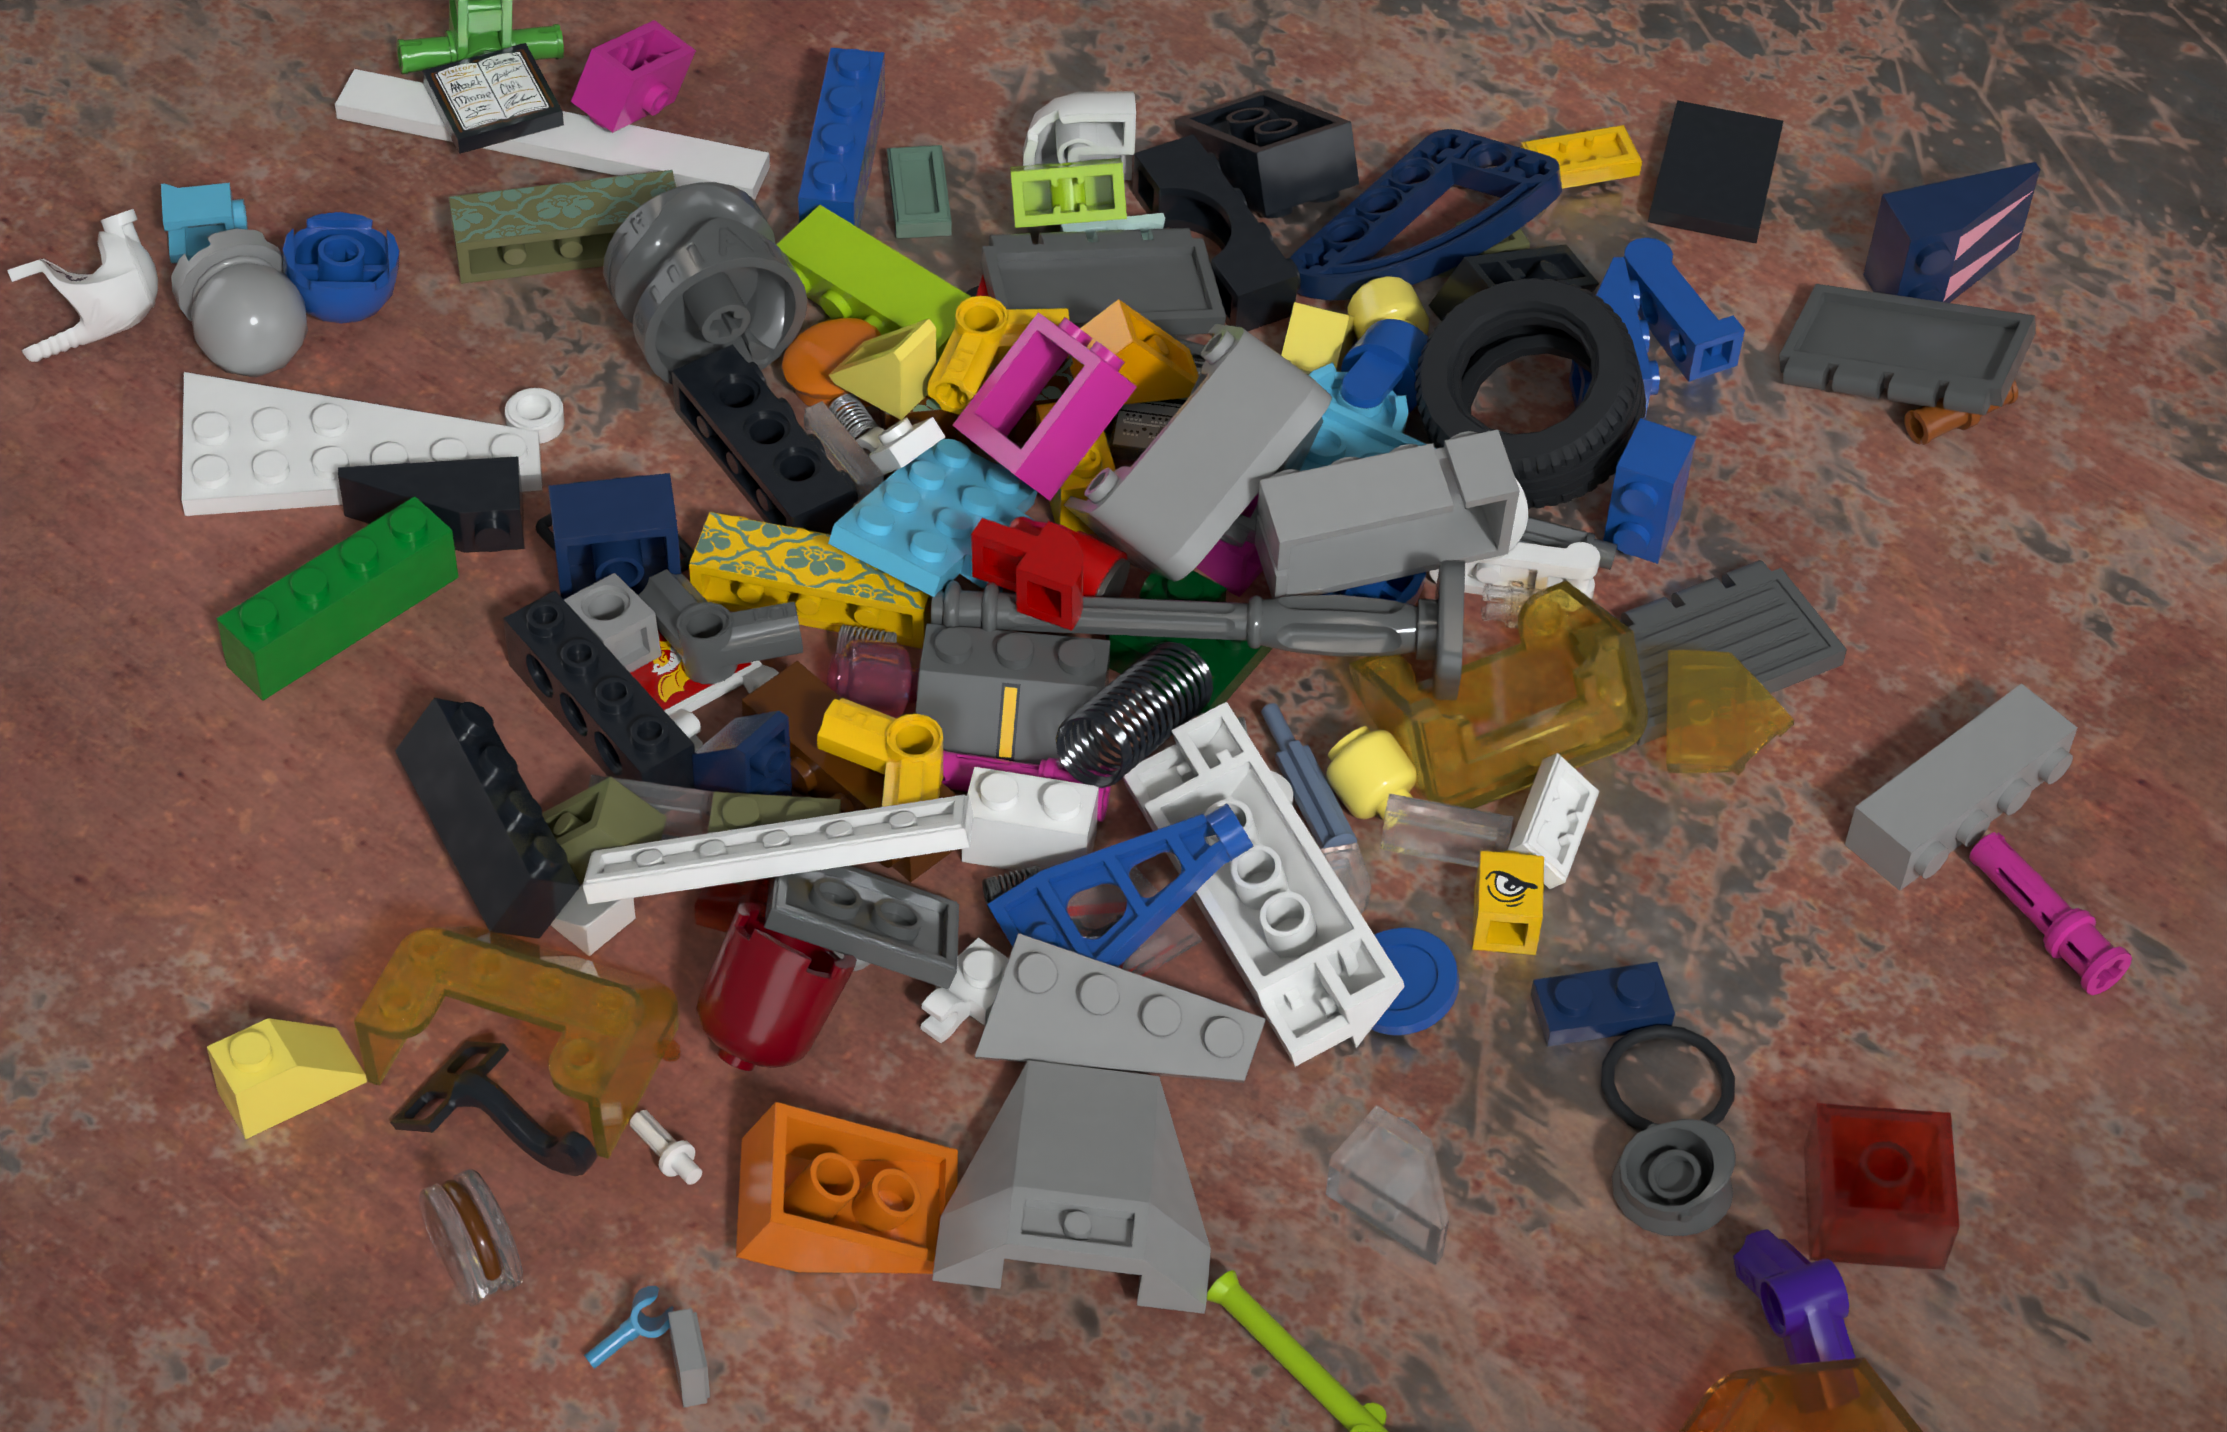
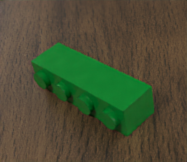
M413 497L216 618L226 666L262 701L269 698L459 578L452 529L418 498Z

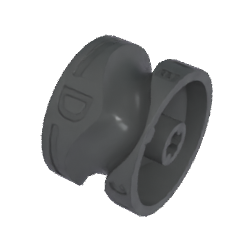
M698 182L679 186L659 194L641 205L620 225L612 237L604 257L603 274L607 288L623 316L633 324L636 342L653 372L662 380L672 385L673 370L732 344L748 363L754 362L761 370L765 369L780 357L793 342L806 316L807 295L804 284L787 255L776 245L774 233L756 201L745 191L732 185L717 182Z

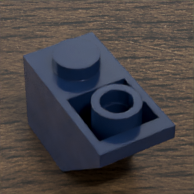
M773 711L733 719L692 754L695 794L711 806L714 792L792 796L789 717L781 711Z

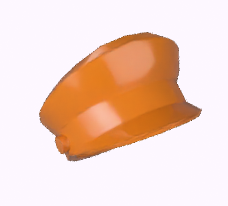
M838 318L813 325L796 336L785 350L782 362L785 379L795 389L796 396L806 405L818 410H829L830 405L838 397L852 394L835 385L829 374L864 341L881 336V333L875 326L858 318ZM858 397L864 407L872 405ZM849 402L847 404H844L838 410H841L843 407L847 405L855 404L856 402ZM855 406L848 407L845 410L851 409Z

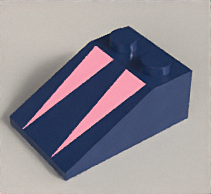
M2032 162L1882 194L1863 273L1873 292L1950 303L2015 253L2019 248L2040 172L2037 163Z

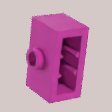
M653 20L593 48L571 102L587 113L594 123L607 128L612 133L649 114L654 116L664 107L675 102L696 50Z

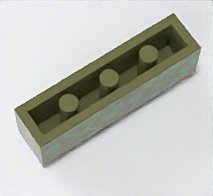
M673 170L450 196L449 203L461 284L604 266V257L608 245L617 229L628 216L645 202L663 192L676 188Z

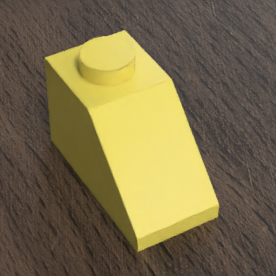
M267 1018L207 1046L217 1091L245 1139L367 1082L363 1069L338 1029L333 1027Z

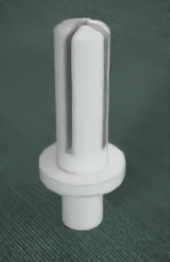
M641 1110L632 1116L630 1127L660 1157L658 1165L663 1174L669 1177L679 1175L689 1185L696 1183L701 1178L702 1170L693 1161L695 1148L688 1141L681 1140L677 1142L647 1110Z

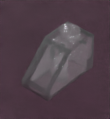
M1376 1105L1330 1157L1326 1195L1433 1265H1436L1443 1257L1449 1217L1432 1140L1423 1135L1422 1131L1410 1120L1403 1117H1395Z

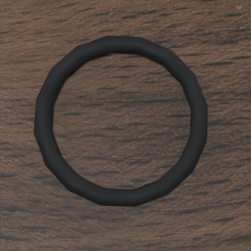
M1657 1024L1634 1029L1613 1043L1602 1062L1601 1087L1610 1108L1627 1125L1643 1131L1654 1122L1635 1114L1621 1100L1614 1083L1615 1066L1623 1052L1638 1042L1655 1038L1681 1040L1700 1049L1714 1062L1722 1079L1721 1098L1714 1110L1700 1120H1705L1715 1125L1724 1120L1735 1100V1076L1726 1056L1708 1038L1684 1027Z

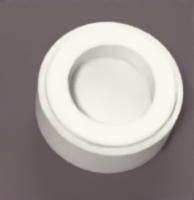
M529 388L519 391L507 401L505 406L506 426L538 431L540 444L556 438L564 428L563 403L559 396L547 389Z

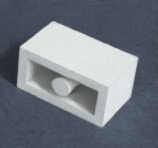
M974 767L967 793L973 810L970 848L962 849V862L1015 871L1024 869L1026 872L1027 867L1037 865L1041 870L1092 853L1097 833L1099 787Z

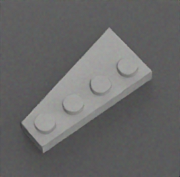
M1018 933L975 1058L1017 1062L1032 1060L1122 1072L1129 1071L1160 1074V1076L1244 1083L1266 1018Z

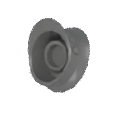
M1680 1119L1663 1124L1653 1123L1646 1130L1637 1133L1625 1146L1623 1154L1619 1157L1612 1174L1613 1197L1624 1215L1644 1230L1663 1236H1687L1708 1230L1720 1222L1732 1203L1733 1188L1731 1175L1736 1163L1734 1144L1723 1129L1705 1120Z

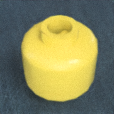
M1385 276L1367 282L1356 291L1347 307L1348 315L1354 316L1353 332L1358 340L1372 324L1385 319L1405 321L1414 325L1426 335L1429 331V317L1412 285L1400 277Z
M1366 726L1360 727L1346 735L1329 751L1328 758L1331 760V763L1326 771V780L1354 817L1368 819L1379 814L1383 821H1388L1402 813L1414 801L1409 792L1417 782L1419 770L1390 732L1382 729L1370 731Z

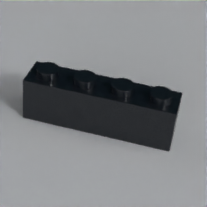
M434 698L395 752L489 931L540 939L581 885L567 861L565 850L557 843L542 815L541 806L532 797L518 771L517 762L508 753L498 735L491 715L484 707L473 702L461 703Z

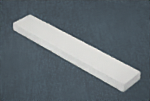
M959 795L595 850L591 853L582 886L589 905L970 848L973 810L969 795Z

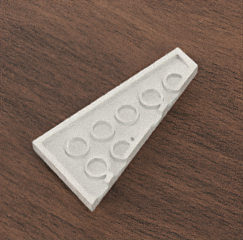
M184 372L182 505L185 516L343 505L338 479L339 467L518 456L522 491L542 490L538 431Z

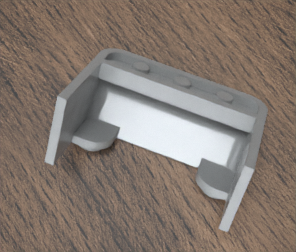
M1215 324L1208 332L1212 338L1201 352V356L1205 359L1201 373L1206 378L1131 467L1123 466L1114 472L1110 468L1102 470L1091 481L1085 491V496L1088 497L1087 501L1071 496L1064 504L1068 510L1103 541L1127 553V560L1132 566L1172 581L1184 578L1198 566L1259 493L1260 480L1271 478L1320 420L1332 399V396L1312 377L1242 327Z

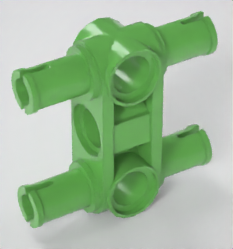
M449 0V30H445V35L408 40L397 39V57L400 72L403 75L523 43L527 44L535 60L563 59L564 44L559 24L512 29V0Z

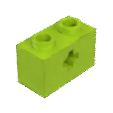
M1121 158L1010 167L1015 228L1127 219L1123 162Z

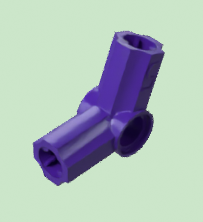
M1768 1229L1747 1235L1740 1251L1733 1255L1736 1277L1761 1300L1765 1317L1771 1329L1778 1337L1783 1338L1802 1406L1813 1408L1834 1404L1853 1398L1858 1393L1865 1391L1843 1319L1849 1314L1848 1294L1842 1276L1835 1264L1828 1258L1811 1263L1786 1239H1778Z

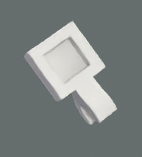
M933 417L914 425L910 423L908 418H905L886 430L874 427L858 438L854 445L858 450L866 448L871 452L865 458L872 468V473L877 477H881L904 467L945 438V435Z
M977 938L958 955L957 973L949 990L936 986V990L922 1003V1009L931 1016L921 1024V1030L939 1043H942L969 1016H972L985 1026L1009 958L980 938Z

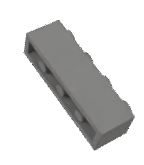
M2021 683L1855 806L1845 846L1900 891L1919 876H1922L1924 879L1931 877L1942 867L1949 853L1961 844L1969 847L1976 843L1984 835L1990 823L2003 812L2007 815L2014 814L2024 805L2032 790L2044 781L2048 784H2053L2063 776L2073 760V756L2069 752L2078 727Z

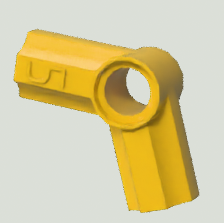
M975 296L962 301L956 309L955 328L928 382V396L933 398L942 410L960 415L1038 312L1058 326L1064 317L1069 320L1068 309H1006L1000 301L987 296Z
M844 698L832 701L824 713L823 722L817 734L818 749L885 774L882 807L939 799L940 785L943 780V732L937 721L921 714H907L894 718Z

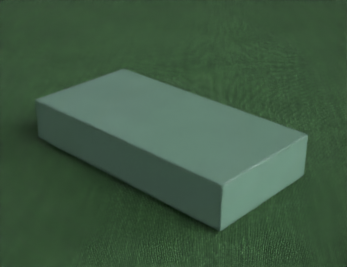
M942 145L887 148V164L896 239L951 236L952 221Z

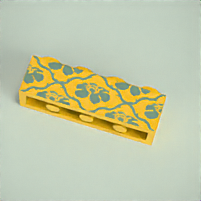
M709 512L689 563L690 583L707 602L720 604L732 612L795 602L799 625L839 632L843 624L845 626L851 625L852 628L857 626L858 629L860 627H863V629L868 628L869 631L871 629H874V631L879 629L880 633L883 630L885 632H895L897 635L896 644L923 649L926 626L931 624L932 596L828 544L831 536L828 534L808 531L798 527L792 528L750 520L742 516Z

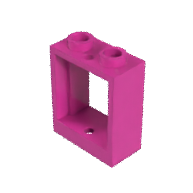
M1038 312L952 426L1011 473L1051 501L1137 386L1118 372L1125 362L1101 343L1096 341L1089 350L1086 347L1093 338L1064 317L1057 326ZM1068 355H1071L1083 364L1084 367L1022 448L1007 437Z

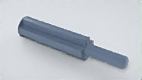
M1266 704L1261 714L1280 749V752L1275 754V761L1283 777L1290 783L1293 797L1321 852L1328 859H1335L1348 854L1356 846L1357 838L1309 745L1302 746L1300 740H1295L1277 704Z

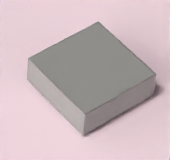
M692 1308L668 1312L671 1348L683 1408L707 1403V1398H710L708 1367L697 1313H693Z

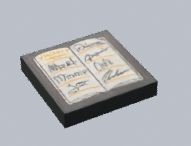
M526 43L422 71L424 86L459 154L564 125L563 111Z

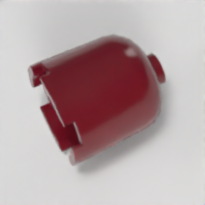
M756 903L739 905L703 985L696 1007L699 1024L708 1038L719 1047L718 1056L729 1065L744 1071H752L755 1065L767 1068L785 1067L803 1059L820 1033L848 982L857 961L853 955H844L843 959H841L832 950L764 928L765 918L758 916L761 909L760 905Z

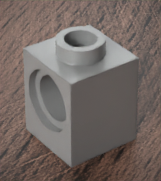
M615 573L564 599L630 673L662 656L655 612Z

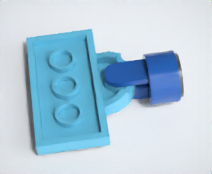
M1397 319L1380 320L1372 324L1346 354L1342 362L1341 372H1336L1332 362L1309 374L1332 396V399L1322 416V426L1300 471L1328 466L1336 460L1345 457H1358L1361 459L1389 453L1396 447L1405 444L1427 445L1404 434L1408 414L1417 406L1415 375L1418 369L1419 357L1422 355L1421 351L1424 345L1427 344L1428 336L1405 321Z

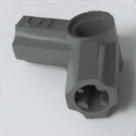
M668 569L649 577L646 587L638 594L655 612L658 631L681 655L683 670L686 676L694 682L716 684L731 677L736 671L738 664L803 653L795 602L730 613L728 609L720 604L707 602L683 574L675 575L670 573Z

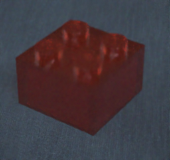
M1817 1103L1804 1145L1809 1261H1819L1828 1258L1836 1263L1945 1270L1960 1227L1951 1113Z

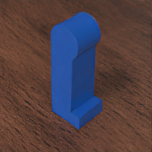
M1639 238L1630 242L1625 248L1624 258L1629 279L1637 280L1639 284L1640 308L1638 315L1642 320H1647L1649 330L1687 381L1690 382L1738 366L1745 329L1734 315L1720 320L1717 319L1673 265V252L1666 243L1655 238Z

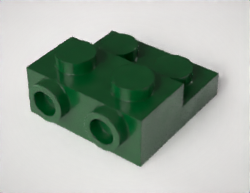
M1193 570L1178 581H1172L1151 573L1141 588L1139 599L1226 602L1227 588ZM1105 635L1106 640H1110L1109 669L1120 675L1156 645L1165 642L1182 643L1195 650L1206 662L1213 682L1210 702L1196 716H1200L1225 703L1273 649L1266 646L1252 649L1247 645V641ZM1174 651V652H1176V653H1178V654H1180V655L1186 657V658L1198 669V671H1199V673H1200V675H1201V677H1202V679H1203V681H1204V678H1203V676H1202V674H1201V672H1200V670H1199V667H1198L1188 656H1186V655L1180 653L1179 651ZM1166 656L1180 663L1191 674L1195 684L1198 687V694L1200 698L1199 682L1194 672L1183 661L1176 659L1172 656ZM1158 661L1173 668L1184 679L1191 692L1193 704V689L1187 677L1177 667L1164 661ZM1153 667L1167 674L1178 685L1185 699L1187 709L1186 693L1180 682L1170 672L1159 667ZM1149 672V675L1158 678L1171 690L1178 706H1180V701L1174 688L1164 678ZM1150 681L1165 699L1170 701L1167 693L1158 684Z

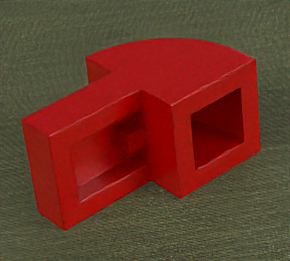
M982 518L971 533L972 577L989 583L993 582L997 586L1015 591L1017 612L1072 631L1083 612V552L1078 541L1066 529L1050 521L1047 522L1040 534L1035 536L1017 528L1008 527Z

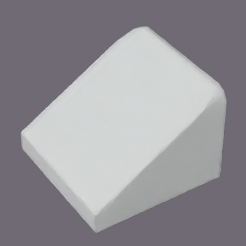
M581 885L550 926L590 956L636 919L634 898L588 905L583 886Z

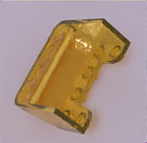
M474 925L428 927L407 935L398 945L354 1019L367 1080L369 1083L379 1086L407 1038L418 1035L428 1027L445 997L561 1032L562 1035L554 1047L548 1062L550 1079L555 1088L561 1093L588 1102L595 1150L598 1156L609 1159L675 1036L680 1022L676 995L663 983L506 934L490 932L487 928Z

